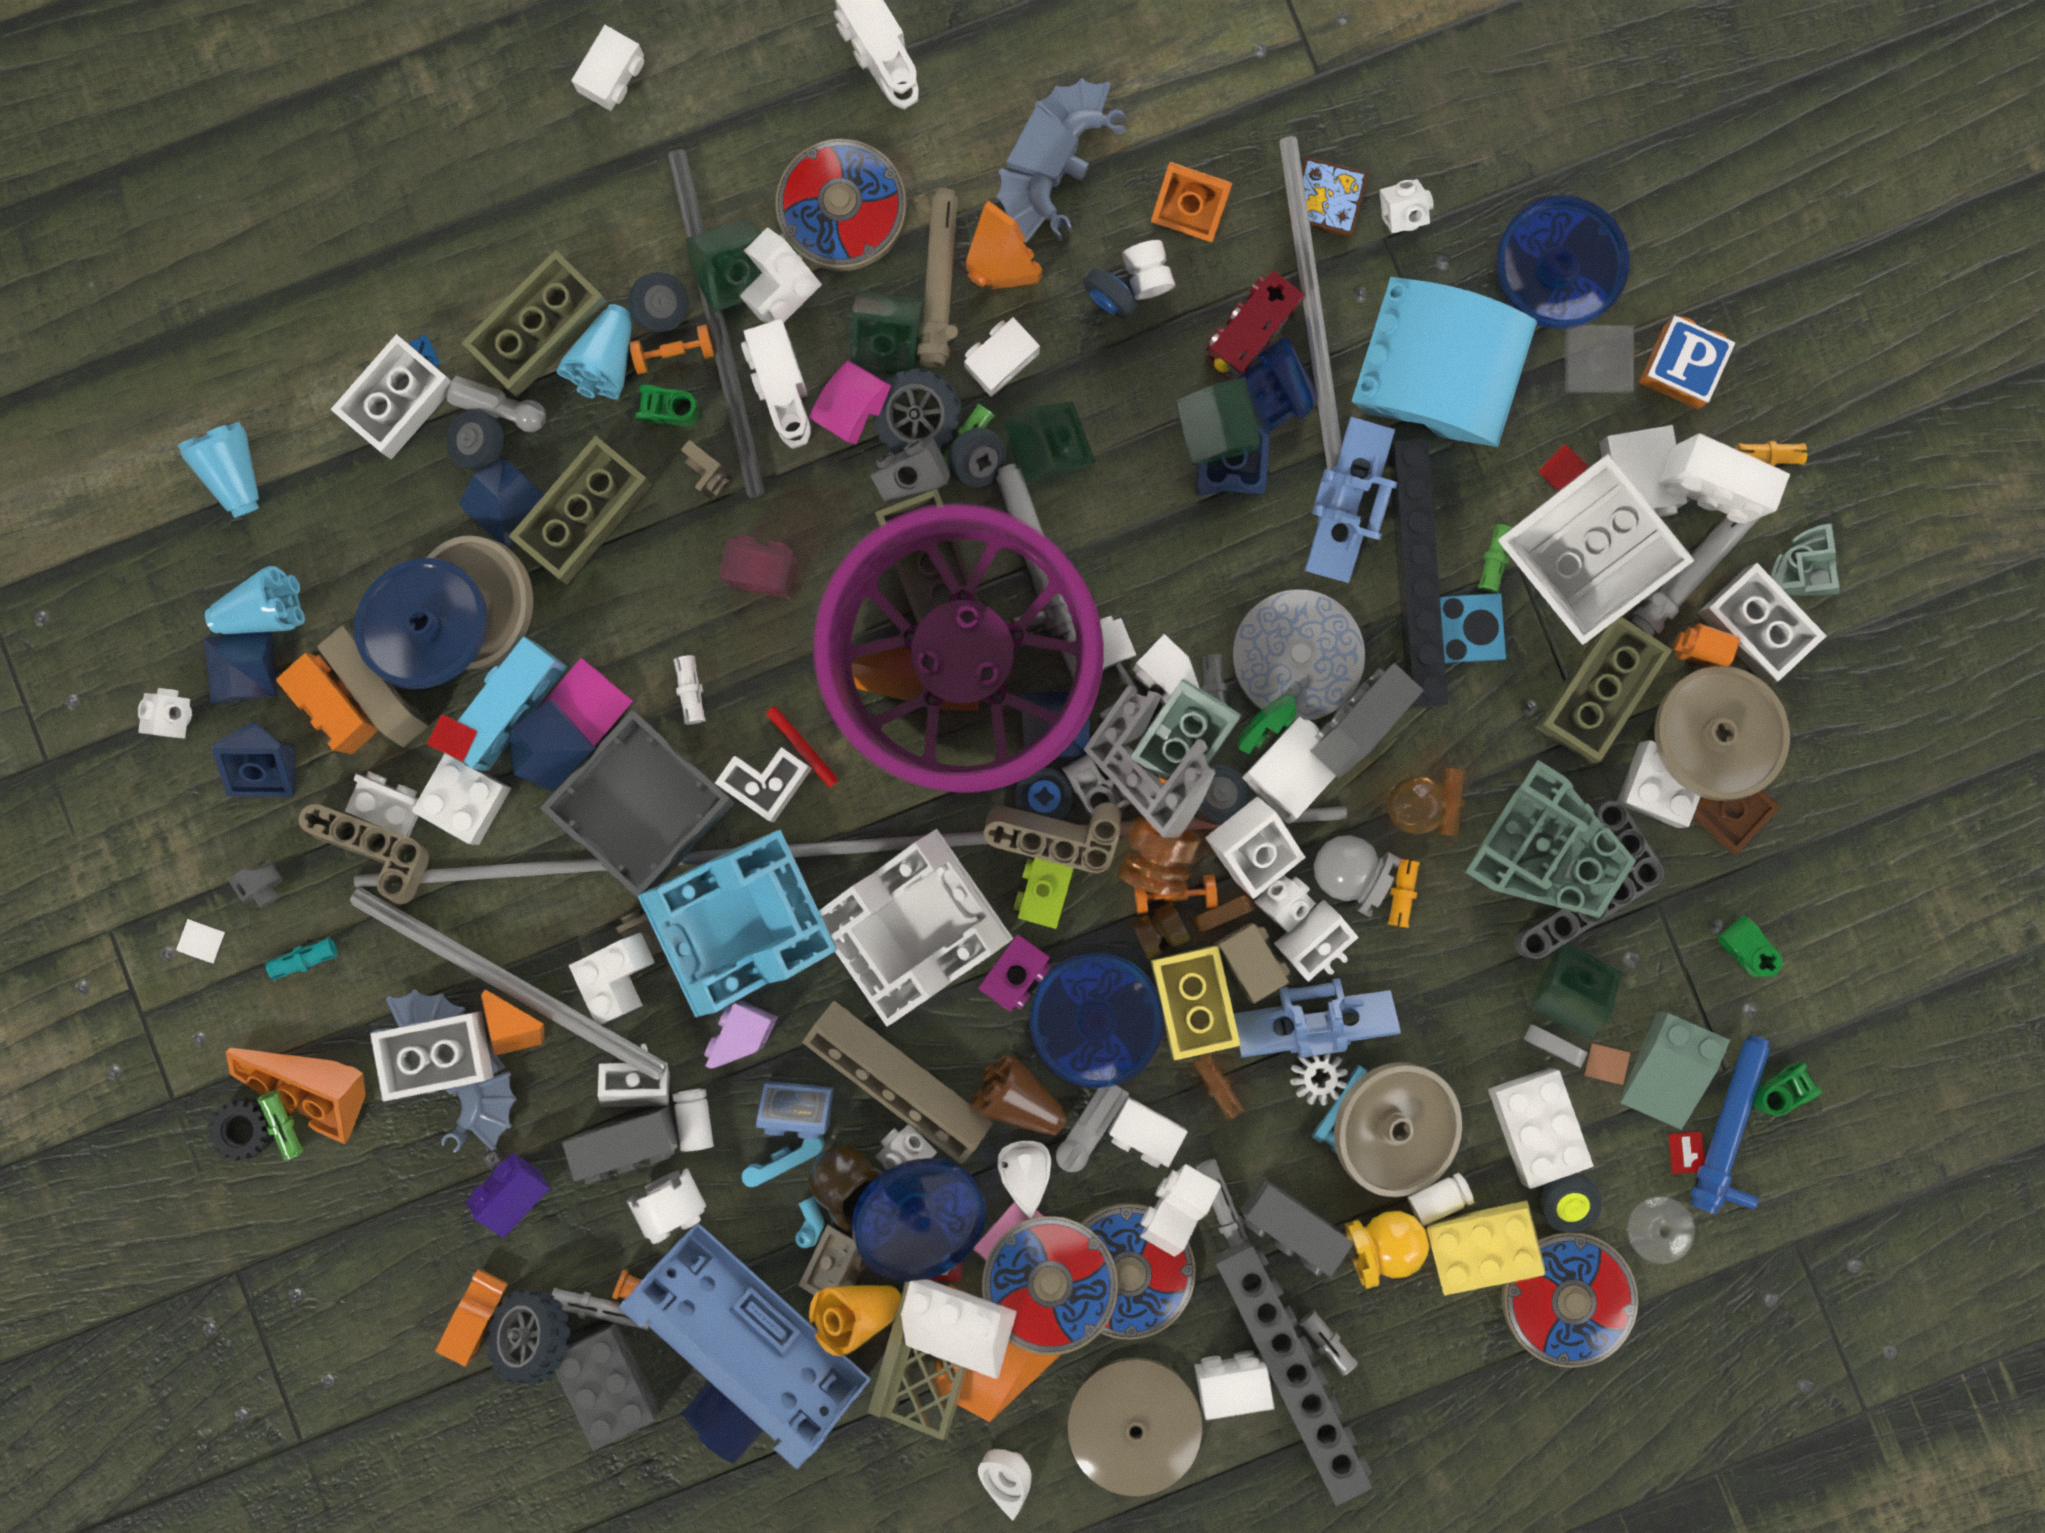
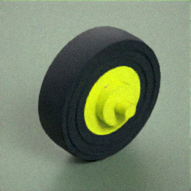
M1574 1173L1551 1181L1544 1187L1540 1195V1209L1545 1220L1554 1229L1562 1232H1577L1592 1225L1599 1217L1602 1210V1198L1598 1188L1588 1177Z

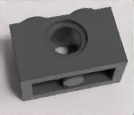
M933 438L925 442L922 439L915 440L904 448L905 451L896 455L890 452L875 461L876 464L870 477L887 507L927 493L948 483L951 470ZM902 467H912L917 475L911 476L906 474Z

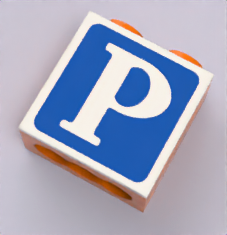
M1674 316L1664 325L1639 383L1699 410L1709 403L1735 342L1726 339V336L1718 331L1706 330L1697 326L1693 320L1687 317Z

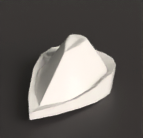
M1019 1141L1002 1148L998 1155V1171L1002 1183L1018 1207L1031 1219L1042 1199L1050 1177L1051 1157L1049 1150L1042 1143Z
M1001 1449L989 1450L978 1467L979 1478L994 1501L1013 1521L1022 1509L1030 1490L1032 1475L1029 1465L1023 1456L1017 1452Z

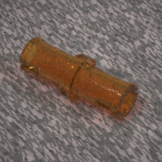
M1445 768L1443 794L1438 799V804H1441L1437 834L1459 836L1461 807H1465V800H1462L1466 770Z
M1211 1052L1200 1056L1201 1060L1198 1058L1194 1060L1192 1064L1206 1083L1208 1095L1214 1096L1225 1114V1118L1231 1120L1238 1116L1237 1112L1239 1114L1244 1112V1106H1242L1230 1086L1231 1080L1228 1076L1224 1077Z

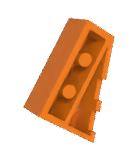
M304 653L276 681L299 709L303 708L312 718L310 723L316 730L322 729L331 740L327 744L333 751L354 754L378 729L341 679L338 681L331 673L333 668L320 654L316 657Z

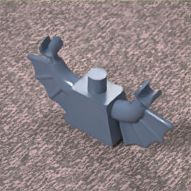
M1081 78L1079 82L1069 87L1055 86L1050 96L1035 102V109L1007 160V170H999L1001 188L996 197L1005 207L1006 214L1017 222L1026 239L1024 243H1027L1042 222L1048 219L1051 222L1053 236L1058 241H1062V236L1057 230L1059 227H1067L1070 233H1072L1069 219L1064 215L1056 214L1057 209L1051 202L1050 194L1052 187L1059 185L1064 173L1081 181L1087 172L1089 163L1075 156L1078 148V137L1085 130L1101 128V126H1109L1112 132L1118 135L1126 132L1124 126L1114 125L1117 119H1127L1121 110H1112L1107 116L1102 115L1110 89L1109 82L1092 84Z
M413 989L412 993L401 998L388 996L386 998L398 1028L460 1016L466 1011L465 1007L451 1004L442 993L426 996ZM383 1028V1029L375 1030V1031H373L372 1033H376V1032H380V1031H385V1030H390L391 1028ZM487 1042L492 1071L495 1074L506 1067L497 1055L494 1056L493 1049ZM510 1071L495 1075L494 1078L486 1081L445 1089L450 1095L458 1093L462 1111L456 1122L458 1126L450 1130L442 1138V1146L453 1137L457 1141V1147L453 1152H457L467 1142L466 1130L471 1129L490 1150L495 1151L497 1149L496 1146L500 1135L506 1129L512 1127L509 1114L511 1107L517 1100L510 1088Z

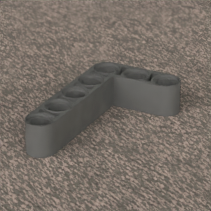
M1616 801L1602 802L1596 804L1592 809L1605 828H1609L1620 842L1624 836H1628L1633 842V848L1629 853L1636 862L1621 884L1623 888L1622 896L1617 900L1612 898L1600 918L1586 917L1584 914L1557 907L1522 929L1516 935L1514 946L1521 956L1533 959L1545 957L1653 889L1662 881L1664 877L1662 864L1621 803ZM1607 807L1612 809L1615 814V820L1610 826L1602 818V813ZM1643 864H1646L1651 871L1650 878L1646 882L1642 881L1638 875V870ZM1558 917H1563L1567 922V930L1562 935L1557 934L1554 929V923ZM1532 934L1536 935L1540 941L1538 949L1533 953L1526 947V940Z

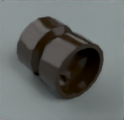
M1172 902L1155 909L1154 916L1152 917L1145 914L1129 922L1148 961L1164 954L1165 947L1167 946L1174 949L1190 941L1186 928Z

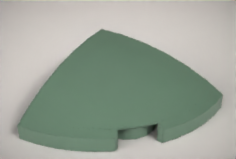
M1832 523L1811 528L1792 539L1793 546L1783 557V554H1779L1771 578L1787 595L1815 596L1839 594L1840 587L1835 561L1836 549Z

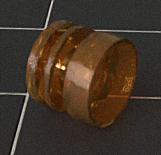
M1146 818L1133 819L1127 842L1136 850H1128L1123 853L1122 859L1125 863L1120 865L1118 877L1124 882L1147 892L1167 896H1181L1185 894L1187 883L1184 880L1189 879L1191 875L1190 869L1181 863L1195 861L1201 841L1200 837L1194 832L1185 829L1179 838H1163Z

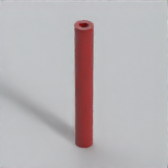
M773 706L765 713L829 789L840 781L776 706Z

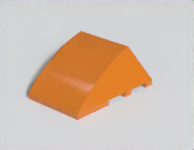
M949 1284V1287H950V1288H953V1289L959 1290V1291H961V1292H964V1291L960 1290L959 1288H957V1287H955V1286ZM1008 1342L999 1378L995 1379L967 1369L957 1405L991 1422L1060 1355H1037L1022 1350ZM936 1358L934 1373L945 1368L941 1358ZM946 1372L934 1379L942 1396L950 1393L952 1388V1382Z

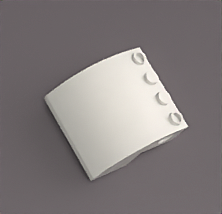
M938 829L913 843L877 871L850 887L819 910L837 949L835 951L886 1026H889L1013 940V937Z

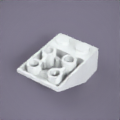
M1165 634L1133 668L1136 672L1134 678L1147 691L1153 688L1161 695L1159 702L1162 706L1182 678L1199 688L1189 657Z

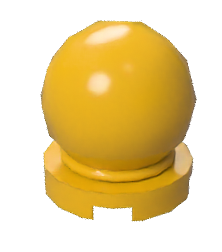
M1402 1211L1384 1212L1372 1218L1367 1227H1363L1359 1220L1344 1224L1345 1234L1354 1242L1358 1257L1352 1258L1361 1284L1365 1285V1289L1378 1286L1381 1274L1389 1278L1408 1277L1420 1270L1427 1257L1430 1245L1425 1228L1414 1216Z

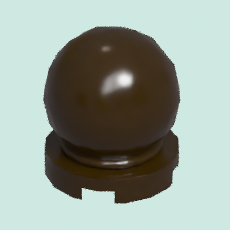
M848 1145L834 1146L821 1152L810 1167L808 1183L816 1202L829 1210L831 1218L839 1227L845 1231H850V1227H854L855 1214L861 1198L867 1189L884 1173L873 1167L868 1157L861 1151ZM880 1211L873 1218L868 1220L866 1224L873 1220L880 1213Z

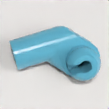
M812 1196L798 1203L805 1217V1221L795 1237L797 1245L801 1248L813 1247L819 1241L825 1227V1220L816 1200Z

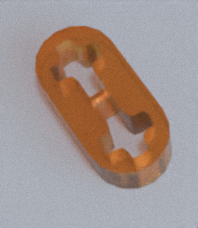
M1247 893L1192 917L1198 933H1201L1252 911L1256 907L1251 896Z

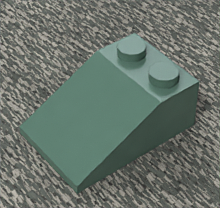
M1182 678L1139 740L1130 758L1168 781L1197 739L1204 740L1207 750L1204 751V755L1208 764L1239 720L1241 714Z
M1657 1011L1619 1103L1682 1130L1718 1071L1730 1040L1672 1014Z

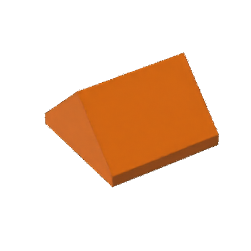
M1169 162L1151 222L1212 243L1232 183Z
M484 990L481 997L494 1056L542 1045L545 1040L543 1023L489 991Z

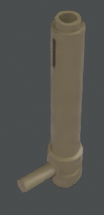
M946 188L937 189L936 194L932 196L923 322L919 324L918 337L921 338V344L917 346V357L920 358L919 364L929 368L945 367L946 360L949 359L950 347L947 346V342L958 334L957 328L949 325L958 198L955 196L954 190Z

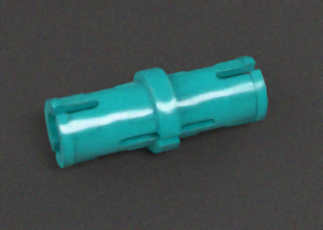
M329 937L310 946L295 947L293 952L266 961V970L269 977L276 981L294 972L301 971L304 973L318 963L337 958L338 951L334 941Z

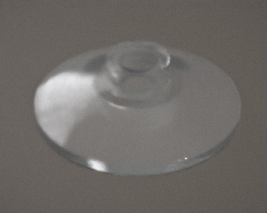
M1659 1196L1644 1200L1633 1210L1628 1221L1627 1231L1631 1246L1638 1255L1652 1263L1668 1264L1681 1259L1689 1251L1694 1241L1695 1225L1690 1212L1680 1202L1669 1197ZM1668 1226L1670 1229L1669 1235L1666 1238H1661L1660 1229Z

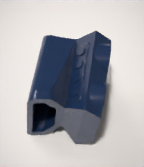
M1223 423L1202 424L1198 442L1196 495L1204 496L1223 491L1264 494L1267 480L1269 428H1260L1255 425L1247 427L1231 426Z

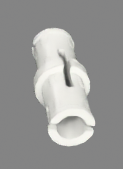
M688 655L675 658L674 663L679 686L676 688L677 696L681 698L684 724L691 725L705 722L701 698L703 686L699 684L695 656Z

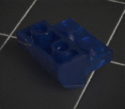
M1284 337L1258 355L1261 360L1260 363L1236 378L1261 427L1269 428V432L1294 415L1300 420L1303 419L1317 402V393L1291 341Z
M711 1382L705 1386L681 1414L700 1434L698 1439L722 1459L735 1463L763 1431L761 1427Z

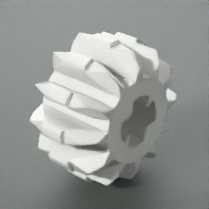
M1330 1053L1321 1055L1320 1059L1319 1055L1311 1056V1060H1308L1307 1057L1299 1058L1304 1064L1303 1067L1291 1066V1070L1299 1073L1300 1077H1293L1290 1079V1083L1292 1085L1303 1084L1297 1089L1296 1095L1302 1097L1308 1093L1307 1103L1311 1105L1316 1101L1317 1095L1323 1106L1327 1105L1326 1094L1328 1093L1333 1099H1339L1340 1096L1334 1088L1337 1086L1345 1089L1347 1086L1346 1083L1338 1080V1077L1347 1075V1070L1343 1068L1335 1069L1342 1062L1340 1057H1334L1329 1061ZM1320 1068L1321 1072L1326 1073V1077L1321 1079L1322 1084L1320 1085L1314 1080L1311 1081V1077L1316 1075V1069Z

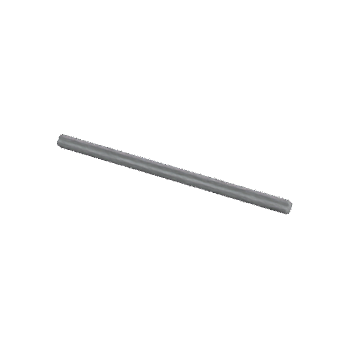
M1290 136L1280 139L1279 143L1301 292L1304 294L1303 306L1327 469L1333 470L1338 460L1342 441L1298 141L1296 137Z
M357 888L352 894L350 901L353 906L655 1080H659L665 1073L667 1066L663 1060L363 888Z

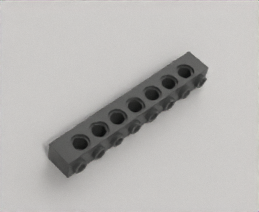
M1249 1239L1241 1244L1213 1256L1336 1507L1372 1489L1367 1477L1373 1475L1365 1457L1357 1458L1352 1448L1358 1445L1349 1425L1344 1428L1342 1427L1338 1417L1343 1415L1334 1395L1328 1398L1323 1389L1324 1386L1328 1385V1382L1320 1366L1313 1368L1308 1359L1309 1356L1313 1355V1352L1305 1336L1298 1338L1293 1326L1298 1324V1321L1290 1306L1283 1308L1278 1296L1284 1293L1275 1275L1268 1278L1263 1266L1269 1263L1260 1245L1254 1248ZM1256 1273L1259 1275L1258 1282L1254 1286L1245 1287L1242 1285V1280L1247 1274ZM1269 1303L1274 1306L1269 1316L1260 1317L1257 1315V1310L1262 1304ZM1287 1334L1288 1341L1285 1345L1281 1347L1272 1345L1273 1338L1276 1335ZM1293 1364L1303 1365V1370L1298 1376L1291 1377L1287 1375L1289 1367ZM1315 1394L1318 1396L1317 1402L1309 1407L1302 1405V1401L1307 1395ZM1329 1424L1333 1426L1329 1435L1323 1437L1317 1435V1431L1322 1425ZM1341 1454L1347 1456V1460L1343 1465H1332V1461L1336 1456Z

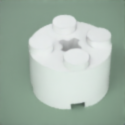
M684 1169L682 1174L677 1170L656 1179L644 1186L646 1189L644 1195L639 1197L637 1192H635L627 1200L645 1238H649L652 1244L666 1239L670 1236L669 1231L679 1226L682 1229H687L697 1224L701 1220L699 1215L705 1211L706 1207L688 1169Z

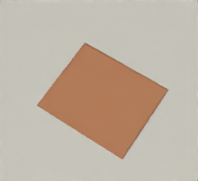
M1592 1043L1584 1076L1623 1085L1630 1052Z

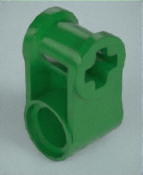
M653 385L639 386V392L642 394L639 412L635 413L636 420L650 424H671L685 427L692 426L699 421L701 407L690 393ZM683 402H690V411L685 415H677L678 406Z
M1746 915L1740 916L1717 936L1723 948L1751 976L1773 977L1781 970L1783 962L1780 953L1764 937L1759 927ZM1760 956L1767 958L1764 961L1766 968H1759L1758 965L1762 962L1759 958Z
M1800 1061L1784 1068L1778 1075L1759 1085L1753 1107L1763 1114L1782 1116L1799 1105L1813 1100L1822 1093L1820 1086H1815L1807 1073L1806 1068L1808 1066L1806 1062ZM1771 1092H1774L1777 1100L1776 1104L1770 1108L1767 1104V1097Z

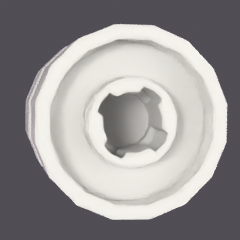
M1146 241L1122 252L1121 256L1125 269L1129 274H1133L1129 282L1136 300L1153 298L1175 287L1170 267L1163 266L1167 260L1162 241Z

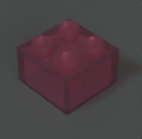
M737 535L736 540L726 539L719 578L726 586L791 599L799 560L794 552L789 549V545L769 542V546H764L756 543L757 539L744 535Z

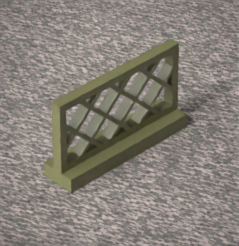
M906 1281L868 1413L879 1418L887 1417L940 1440H947L968 1368L954 1363L951 1364V1362L941 1359L945 1368L932 1374L925 1359L928 1353L906 1346L901 1318L910 1281ZM918 1360L925 1379L913 1385L908 1375V1369L910 1364ZM947 1372L952 1382V1388L950 1393L942 1397L934 1379ZM928 1383L935 1401L922 1407L915 1389ZM907 1393L916 1410L908 1416L897 1412L900 1397ZM938 1405L943 1416L940 1429L931 1426L925 1414V1411ZM918 1416L920 1421L914 1419V1417Z

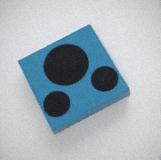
M1501 593L1440 597L1445 664L1506 659Z

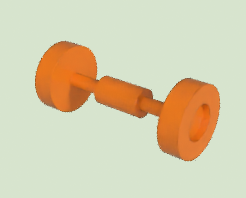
M708 325L697 326L699 340L683 343L681 340L659 345L660 349L644 352L640 340L629 342L637 374L648 372L646 361L648 358L676 356L684 354L687 349L701 346L705 359L715 357Z
M1214 874L1203 875V889L1187 890V887L1163 889L1161 893L1146 894L1145 881L1134 882L1137 915L1148 914V900L1164 899V902L1188 900L1190 896L1204 895L1207 908L1217 907V889Z

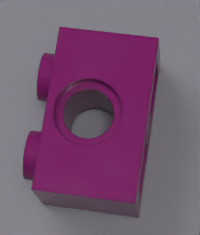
M1017 933L978 989L1011 1012L1014 1007L1020 1010L1032 994L1027 989L1035 979L1040 983L1051 968L1046 963L1050 957ZM1020 965L1026 970V979L1022 983L1014 984L1008 980L1007 971L1011 966Z

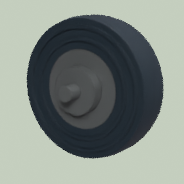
M652 272L641 276L633 284L629 293L628 305L632 317L641 327L652 332H666L676 328L684 320L688 312L689 299L685 287L676 277L665 272Z
M470 410L462 413L454 420L448 431L447 450L450 458L460 467L472 471H480L492 465L498 459L503 448L504 435L502 427L493 416L485 412Z
M1213 765L1209 769H1214L1215 775L1196 814L1207 823L1222 825L1249 803L1250 790L1248 783L1242 778L1243 775L1239 771L1226 765Z

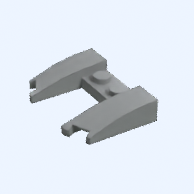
M1128 685L1087 743L1084 751L1163 838H1179L1194 817L1215 775L1214 769H1209L1204 755L1207 746L1204 740L1197 739L1164 785L1152 771L1130 758L1153 716L1161 695L1153 691H1148L1147 697L1137 694L1136 686Z

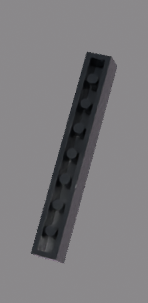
M1428 440L1397 441L1389 449L1390 479L1398 482L1396 489L1392 488V505L1405 673L1424 690L1408 709L1436 708L1447 705L1448 697Z

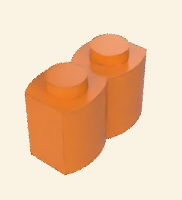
M1698 623L1694 628L1688 627L1684 632L1680 631L1677 634L1673 650H1676V658L1704 668L1714 666L1728 667L1733 662L1740 638Z

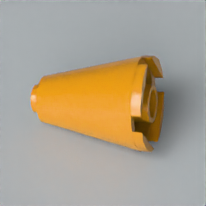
M891 1285L830 1286L817 1292L811 1301L809 1313L810 1323L815 1322L818 1333L814 1334L816 1341L826 1352L833 1356L846 1355L853 1352L895 1320L901 1294Z

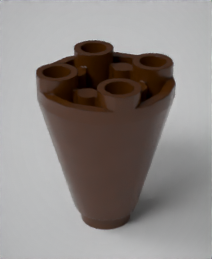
M1005 1053L997 1065L992 1062L988 1064L981 1076V1080L985 1082L970 1101L972 1109L984 1117L1044 1135L1049 1133L1055 1136L1060 1132L1066 1122L1067 1113L1062 1110V1106L1015 1056Z

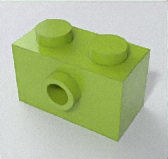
M1034 858V860L1027 859L1022 878L1028 879L1025 892L1018 891L1013 910L1019 911L1018 918L1057 929L1073 868Z

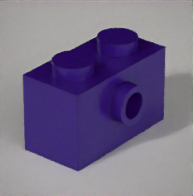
M512 1152L505 1161L497 1165L492 1175L472 1192L466 1202L476 1221L504 1238L544 1196L550 1187L540 1170Z

